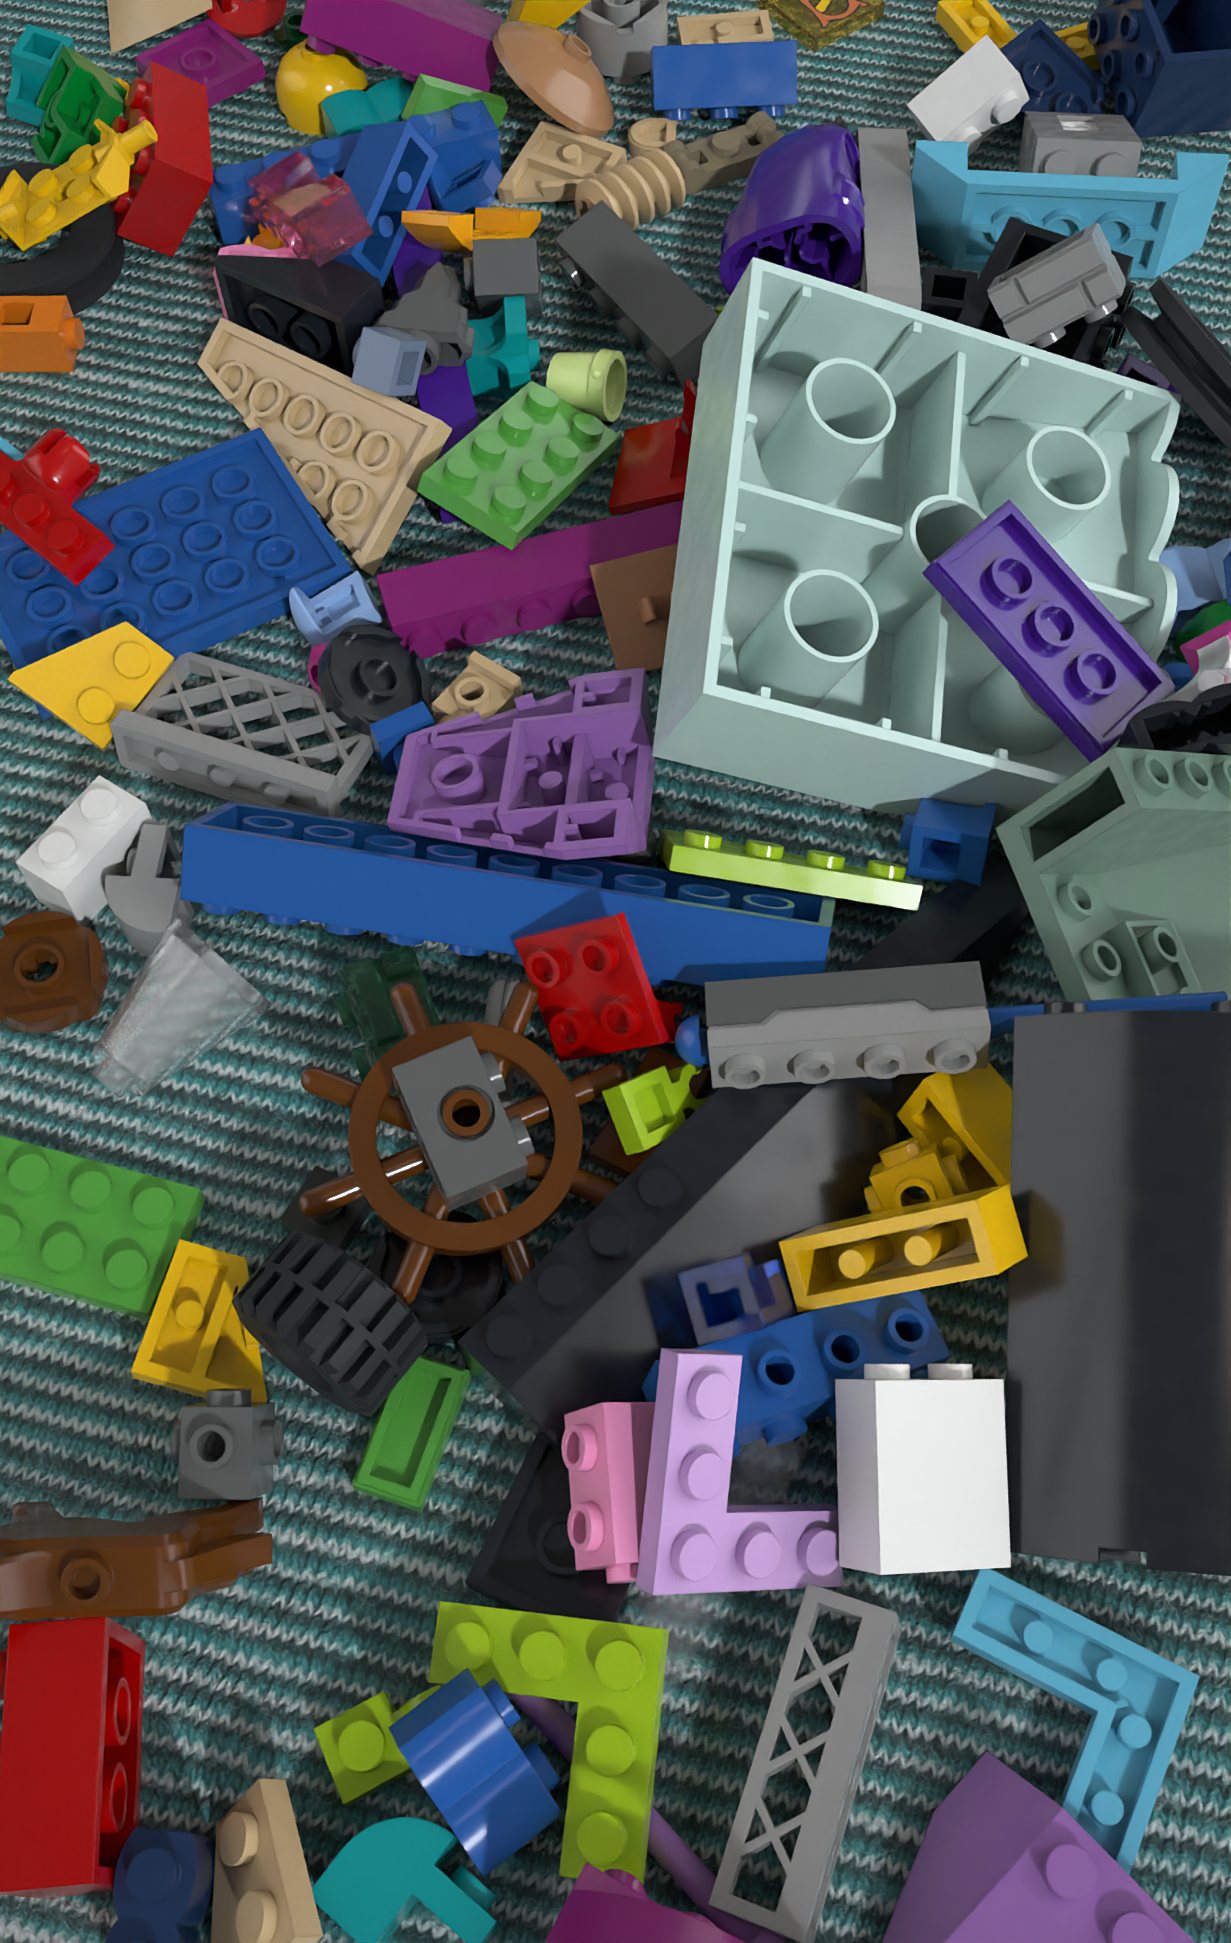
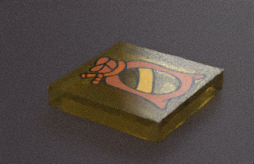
M757 0V8L760 10L768 9L771 19L815 52L884 17L885 1Z

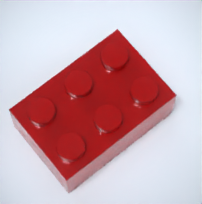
M150 61L143 77L139 78L136 76L131 83L127 96L128 108L124 117L116 116L111 128L116 133L123 134L146 119L154 127L158 135V141L153 142L134 154V163L130 165L128 192L110 202V209L116 212L117 235L173 257L213 184L207 86Z
M84 1617L9 1624L8 1647L0 1650V1699L4 1700L2 1732L0 1734V1895L47 1899L113 1892L114 1875L119 1855L135 1827H139L145 1640L109 1617Z

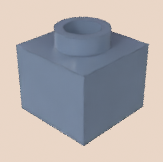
M363 327L362 335L357 340L353 350V364L355 366L351 382L388 397L415 395L427 341L391 327Z

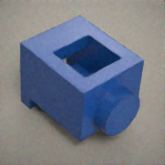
M921 798L916 814L906 812L900 834L899 849L909 850L906 875L952 883L958 878L981 886L990 853L998 803L985 802L984 808Z

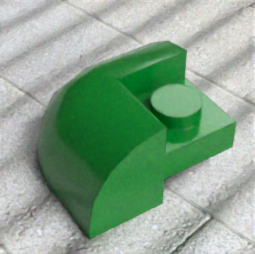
M62 45L35 105L44 110L40 126V136L35 134L31 140L34 152L41 163L62 165L81 146L86 144L94 146L100 142L101 131L94 124V120L99 118L111 128L116 116L123 118V107L125 105L123 100L127 90L101 67L65 45Z

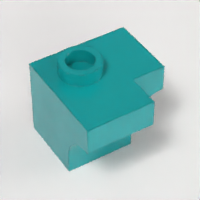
M30 24L27 25L10 52L12 79L10 90L5 100L7 117L38 127L41 126L44 110L36 107V102L62 45L75 51L73 38Z
M525 295L504 297L502 307L493 316L480 320H468L467 325L475 330L473 355L466 360L473 398L495 397L507 402L531 381L532 371H541L538 338L528 339Z

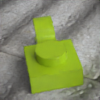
M440 1684L417 1695L397 1711L390 1695L382 1691L313 1729L343 1805L351 1806L413 1772L400 1752L388 1727L440 1689Z

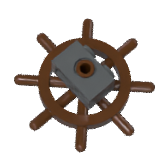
M521 981L515 985L498 1026L477 1022H456L433 1027L428 1020L415 988L410 983L399 982L392 987L390 999L407 1038L394 1045L375 1063L362 1084L315 1066L307 1068L301 1075V1085L305 1091L352 1109L348 1128V1147L353 1172L305 1191L298 1201L299 1210L307 1217H317L364 1197L366 1203L379 1220L392 1232L408 1242L389 1287L406 1305L414 1301L434 1253L467 1257L500 1251L514 1285L518 1284L536 1266L526 1239L541 1229L553 1217L568 1193L599 1205L620 1185V1183L578 1168L583 1137L579 1105L603 1096L602 1091L626 1081L628 1077L627 1071L621 1064L610 1063L568 1081L559 1066L545 1051L523 1037L539 997L538 988L530 981ZM510 1068L528 1081L538 1094L503 1108L498 1095L506 1090L504 1080ZM395 1091L397 1092L399 1098L392 1096L395 1093ZM549 1118L554 1138L552 1157L534 1151L532 1141L526 1129ZM380 1121L414 1133L419 1144L379 1160L377 1140ZM430 1169L434 1181L423 1208L419 1211L405 1201L392 1185ZM526 1177L541 1182L523 1203L513 1210L511 1209L503 1188L524 1180ZM478 1200L486 1218L485 1221L472 1223L447 1221L451 1210Z

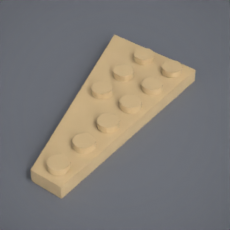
M221 317L197 364L223 397L234 405L245 419L243 422L251 431L259 427L262 428L309 503L326 520L327 527L336 538L346 545L353 554L351 557L359 567L374 576L419 493L417 489L422 473L435 463L452 428L430 414L393 397H388L351 382L352 378Z

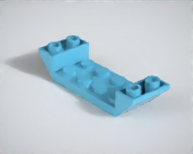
M916 140L911 180L917 242L953 269L983 270L1009 218L1069 237L1097 222L1100 224L1112 251L1134 257L1129 278L1155 279L1203 247L1229 164V154L1176 152L1169 179L968 170V142Z

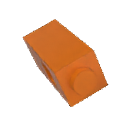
M0 296V372H73L77 350L84 348L85 336L82 321L80 318H74L67 296Z

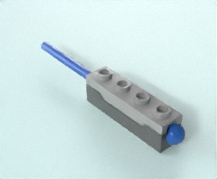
M979 961L704 982L707 1026L701 1027L699 1014L686 1018L677 1028L675 1047L679 1056L690 1065L703 1067V1064H710L712 1088L734 1087L750 1089L762 1084L789 1082L819 1084L831 1079L858 1077L889 1079L900 1074L927 1072L958 1074L970 1069L987 1068L990 1039H997L1005 1034L1014 1033V1017L1043 1014L1044 1004L987 1007ZM1225 991L1073 1002L1086 1004L1087 1012L1210 1011L1211 1003L1227 1001L1228 996Z

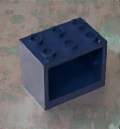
M1231 0L1099 1L1095 12L1088 21V41L1093 45L1100 62L1102 78L1108 83L1115 102L1116 115H1123L1139 138L1231 130Z

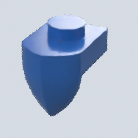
M491 159L452 181L445 169L436 161L428 179L427 188L430 198L438 211L462 213L468 209L471 214H475V207H488L495 200L494 193L503 176L494 160Z

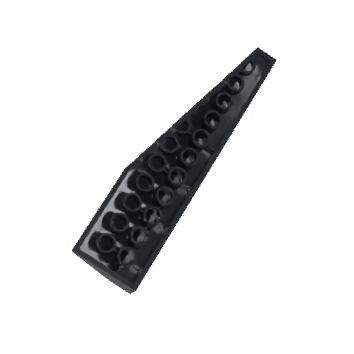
M993 849L988 855L981 886L958 878L955 879L870 950L848 971L979 961L984 991L986 993L995 976L997 967L1006 951L1010 949L1030 912L1008 858ZM936 1072L900 1074L889 1079L858 1077L831 1079L819 1084L789 1082L762 1084L750 1089L719 1088L458 1341L467 1370H470V1373L535 1436L538 1433L548 1443L549 1448L563 1461L561 1444L565 1431L564 1415L602 1402H647L641 1386L654 1362L660 1359L661 1348L693 1349L812 1311L797 1312L779 1242L817 1225L863 1215L868 1206L864 1188L872 1186L869 1176L873 1166L882 1162L879 1152L906 1140L909 1134V1130L897 1117V1113L923 1079Z

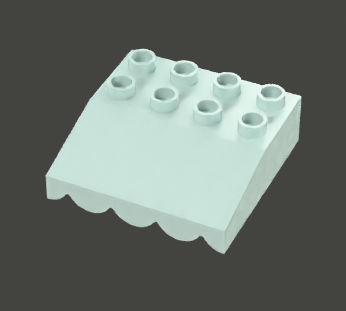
M753 257L703 343L652 756L884 813L905 815L907 812L916 814L921 798L984 808L985 802L998 803L994 824L1000 826L1085 768L1090 762L926 579L922 572L946 550L1010 499L1156 663L1169 637L1177 606V583L1174 573L1170 567L1159 563V557L1172 532L1179 504V480L1177 474L1170 465L1161 463V459L1170 443L1177 424L1181 406V395ZM1160 668L1165 673V675L1172 681L1170 675L1164 669ZM1174 688L1162 700L1175 693ZM1119 740L1109 750L1116 747Z

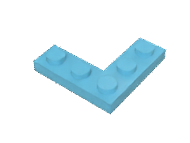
M978 1569L948 1640L1092 1715L1059 1805L1130 1875L1200 1676L992 1569Z

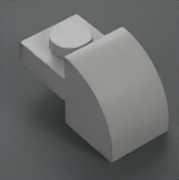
M143 824L138 847H132L128 853L127 876L106 875V898L125 937L135 950L155 961L183 964L194 909L190 901L180 900L181 880L177 879L181 856L167 825Z

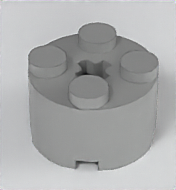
M591 0L575 13L576 36L590 48L592 52L590 58L597 65L602 75L610 76L612 81L618 85L627 86L636 83L639 75L650 71V50L652 46L668 45V0Z

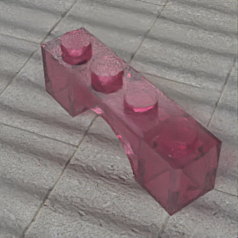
M298 150L247 181L249 188L255 196L248 203L264 229L268 228L275 238L279 237L286 248L291 247L298 258L305 255L318 267H321L374 233L347 182L335 174L320 179L309 157Z

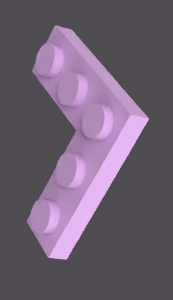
M661 1348L636 1587L651 1595L806 1588L807 1583L819 1587L841 1586L843 1567L839 1566L838 1506L830 1503L727 1505L742 1355L723 1350Z

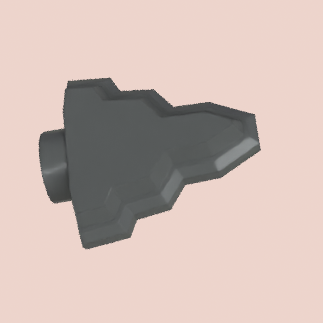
M439 261L416 282L413 291L404 294L401 299L395 301L392 309L384 312L383 316L377 317L372 326L391 327L427 341L419 375H428L437 366L461 367L463 362L473 355L475 330L467 325L468 311L459 303L461 297L460 284L454 268L444 266Z

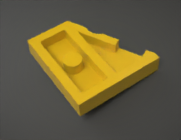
M125 621L14 671L8 678V681L104 752L114 740L110 723L121 709L132 712L138 709L174 663V657Z
M179 1239L131 1369L134 1379L206 1399L207 1390L252 1389L251 1402H267L259 1342L241 1323L232 1303V1298L249 1280L245 1257Z

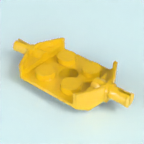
M99 118L94 120V124L101 131L100 142L94 146L90 144L81 146L61 166L54 170L44 169L37 173L29 185L15 169L11 171L0 190V235L5 240L10 238L25 253L30 247L45 242L48 236L83 215L127 193L130 165L134 163V154L153 142L158 141V135L148 120L144 119L140 124L123 134L116 133Z

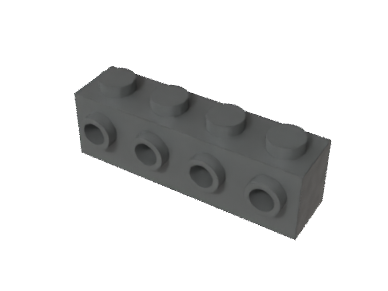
M603 200L599 201L555 238L564 258L559 263V266L566 278L576 289L584 285L589 290L587 296L601 316L607 318L612 314L617 319L615 322L617 329L632 348L640 344L646 350L644 355L647 361L662 379L670 375L684 389L687 379H691L694 382L699 378L703 343L719 316Z

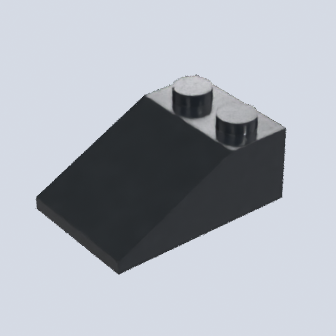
M219 255L213 261L229 321L352 378L355 366L353 364V350L357 340L362 335L363 327H372L376 318L383 316L385 312L379 278L337 260Z

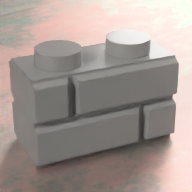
M1096 222L997 276L987 291L999 318L1003 321V326L1010 340L1026 345L1032 343L1035 348L1042 349L1066 334L1064 326L1081 317H1084L1086 323H1092L1114 311L1118 307L1116 299L1122 296L1126 282L1115 256L1111 253V248L1101 226Z

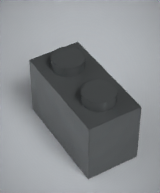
M536 238L472 240L473 257L464 258L465 289L469 291L470 302L478 303L482 317H491L496 314L502 307L504 297L524 295L526 316L542 315L541 266Z

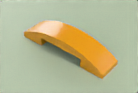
M498 206L475 207V229H473V214L437 210L402 211L401 222L416 240L433 250L473 255L472 240L529 238L541 222V211Z

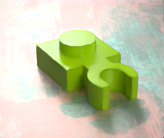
M685 1064L667 1072L664 1065L602 1091L626 1156L645 1151L665 1141L686 1121L685 1117L691 1116L711 1097L707 1096L697 1099L692 1095L689 1088L691 1076L700 1073L703 1070L702 1067Z

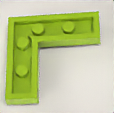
M439 1601L428 1682L446 1684L468 1667L480 1687L494 1678L504 1693L578 1702L559 1876L578 1879L587 1862L602 1872L608 1869L626 1871L644 1885L669 1629Z

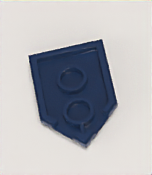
M1038 19L1000 49L1020 73L1030 98L1015 116L1022 125L1025 111L1103 114V105L1106 101V83L1041 19Z

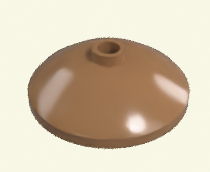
M527 21L504 22L499 26L493 36V46L502 66L518 87L543 111L567 128L581 135L593 138L606 136L614 124L613 104L604 77L590 58L592 52L586 43L574 34L566 36L550 26Z

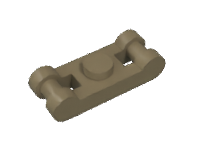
M759 111L754 113L744 125L727 131H720L715 135L688 144H684L680 140H672L663 147L662 151H665L679 168L685 182L686 194L690 195L749 175L759 154L773 142L785 136L782 131H776V123L767 112Z

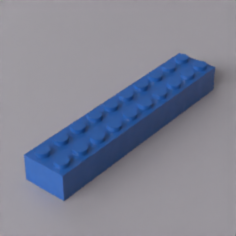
M229 801L184 825L180 900L202 903V909L212 914L233 915L240 913L241 910L263 913V919L266 922L278 925H295L301 923L302 920L324 923L326 931L339 935H357L362 933L363 930L385 933L386 940L399 945H420L424 943V940L446 943L451 952L467 956L483 955L487 950L511 954V960L522 965L523 963L514 941L519 937L624 912L650 985L654 987H672L676 985L677 981L701 985V990L704 993V982L824 973L836 897L596 858L561 860L391 831L387 825Z

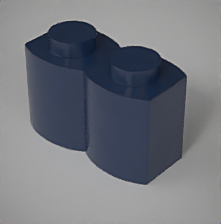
M135 1827L127 1838L116 1865L113 1898L118 1920L109 1931L104 1943H202L198 1926L207 1914L213 1900L216 1848L213 1838L192 1832Z

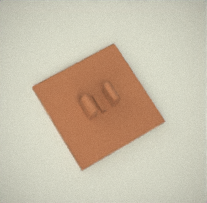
M678 543L589 567L616 670L645 667L647 672L663 668Z

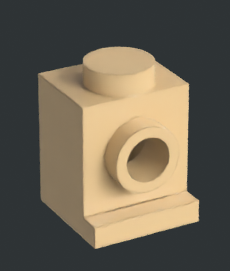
M474 650L467 658L468 666L432 703L435 725L479 711L481 719L517 708L514 698L523 696L521 677Z

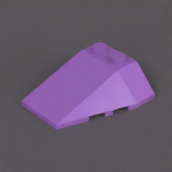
M645 667L585 674L568 680L570 690L535 701L533 693L514 698L517 708L481 719L479 711L406 735L387 819L390 830L561 860L625 855L647 850L655 756H652L654 742L648 679Z
M988 1752L981 1756L933 1811L923 1835L924 1839L907 1881L902 1886L893 1908V1915L881 1942L1195 1943L1063 1807Z

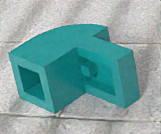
M392 1818L367 1827L342 1848L312 1887L315 1904L357 1943H387L419 1900L466 1943H489L503 1924L489 1911V1908L498 1896L462 1864L458 1866L452 1876L442 1869L461 1844L456 1835L436 1823L420 1818Z

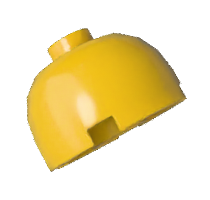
M307 39L292 47L282 57L275 78L276 97L281 115L283 113L286 116L287 124L292 129L312 135H326L321 103L326 98L345 90L367 91L369 89L361 61L355 57L352 51L336 46L334 54L321 53L311 48L307 44Z

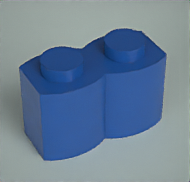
M467 1667L388 1728L414 1774L440 1810L476 1867L485 1877L563 1814L549 1793L562 1781L535 1740L521 1750L508 1729L521 1718L497 1681L493 1678L480 1687Z

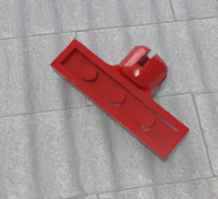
M56 427L47 430L24 453L23 459L18 461L10 459L0 451V524L77 587L115 546L103 532L72 508V505L99 480L101 469L98 463L94 461L91 465L89 464L90 454L78 440L70 435L65 436L68 432Z

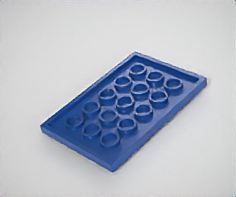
M259 427L73 504L72 508L103 532L115 546L77 587L11 532L1 533L0 637L16 669L19 670L126 621L171 654L175 662L179 655L188 652H200L291 612L289 602L291 588L298 587L311 599L353 574V571L264 431ZM33 701L42 720L53 716V714Z

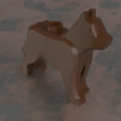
M256 1497L251 1500L227 1499V1505L154 1516L141 1522L89 1517H63L54 1509L50 1501L18 1502L13 1505L12 1522L0 1526V1620L162 1616L176 1613L194 1596L230 1587L240 1576L250 1575L255 1567L272 1563V1534L257 1532L264 1526L263 1497Z

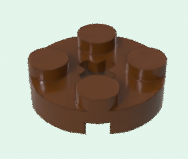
M41 911L16 918L2 928L5 936L0 939V1022L7 1030L14 1033H48L66 1028L75 1022L90 1020L97 1014L101 1008L100 996L106 989L108 982L109 962L100 940L89 927L87 928L76 923L73 916L57 911ZM49 961L53 969L56 970L50 978L42 982L28 979L29 975L38 973L40 963Z

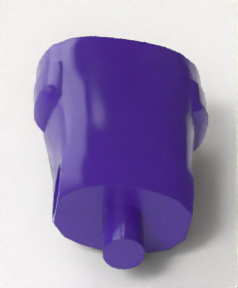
M836 124L806 125L802 129L791 132L776 140L759 154L750 170L739 204L727 217L724 225L719 274L723 287L729 296H731L753 257L851 288L861 273L865 202L860 192L859 150L850 130Z

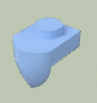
M358 571L311 599L298 587H293L290 590L289 602L295 624L313 646L325 642L329 643L340 632L350 626L367 624L375 626L384 621L369 585Z

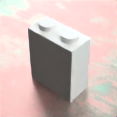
M864 1364V1379H835L840 1567L878 1575L1011 1567L1003 1379L973 1378V1364H927L928 1378H910V1364Z

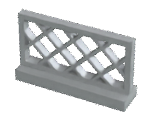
M193 652L179 655L135 712L121 709L110 723L119 763L122 767L228 801L342 818L340 803L375 751L372 737L369 735L360 734L340 740L335 728L347 724L336 716L325 702L323 694L317 690ZM190 673L210 678L214 682L185 691L181 687ZM249 691L264 695V700L237 707L234 706L230 697ZM221 699L226 709L195 718L190 707ZM304 707L314 710L317 714L313 717L287 723L282 712ZM182 709L186 720L170 724L155 718L158 715ZM273 715L278 725L247 734L242 723ZM233 726L238 737L221 740L203 733ZM325 731L330 743L300 751L295 739ZM285 742L291 754L275 757L256 750ZM337 758L342 766L336 776L308 767Z

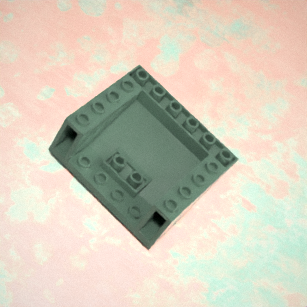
M1114 747L996 828L1067 1002L1225 991L1228 1000H1231L1230 755Z

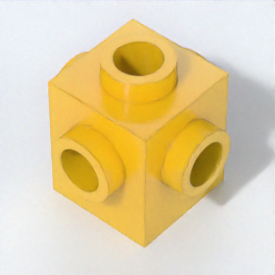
M918 1138L901 1141L879 1152L882 1162L875 1164L869 1176L872 1186L864 1188L865 1198L871 1214L971 1192L968 1180L956 1154L944 1157L937 1140L921 1146ZM908 1187H921L927 1193L915 1194Z

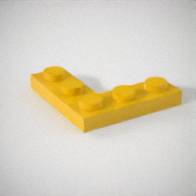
M942 0L937 3L935 19L964 54L986 34L999 50L1018 36L988 0ZM1088 22L1054 32L1093 71L1101 68L1095 49L1088 41Z

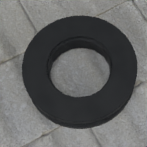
M23 163L0 167V190L8 175L14 169L29 185L32 178L44 169L54 170L61 165ZM110 203L100 205L63 227L62 230L69 232V236L55 250L34 260L15 264L0 263V296L66 295L73 316L102 298L118 279L125 259L124 241L122 236L116 234L115 212L110 209Z
M1159 278L1149 290L1161 314L1152 320L1130 305L1120 315V319L1139 346L1175 390L1231 451V354L1179 295L1162 278Z

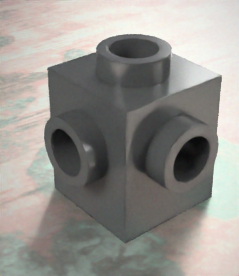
M223 1388L207 1390V1402L181 1407V1419L176 1421L171 1435V1456L173 1462L179 1464L178 1499L251 1500L272 1492L273 1465L279 1464L284 1447L283 1425L280 1420H275V1402H251L252 1389Z

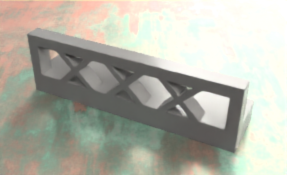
M807 1583L708 1905L712 1908L772 1931L793 1943H814L902 1632L897 1612ZM820 1608L861 1622L853 1650L824 1666L811 1642ZM806 1653H808L816 1670L799 1678ZM847 1670L838 1697L830 1678ZM822 1683L835 1708L830 1729L800 1745L787 1719L792 1699ZM782 1732H784L792 1750L775 1758ZM824 1748L815 1777L806 1757ZM798 1762L811 1789L806 1811L776 1827L763 1800L768 1778ZM757 1814H759L767 1832L749 1841ZM799 1831L792 1859H790L782 1839ZM773 1845L787 1875L776 1912L733 1895L743 1860Z

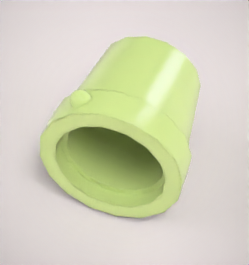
M601 349L599 352H558L550 361L546 387L553 390L559 398L582 412L591 414L601 421L613 422L618 418L622 410L626 395L627 368L625 358L622 352L609 349Z

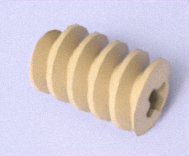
M657 148L650 149L642 156L629 159L626 164H618L613 166L610 171L598 173L594 179L581 181L575 193L577 218L579 219L599 201L603 200L634 231L637 229L639 221L642 224H649L653 221L655 214L659 217L668 215L671 206L674 209H680L685 202V182L679 168L665 151Z

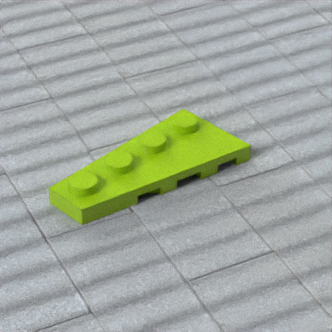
M662 828L660 831L657 853L670 871L918 911L923 886L910 877L905 876L906 867L903 865L880 860H869L868 868L844 864L845 856L826 851L808 850L806 857L783 852L784 846L765 841L747 840L746 845L724 841L721 835L705 831L686 829L682 833Z

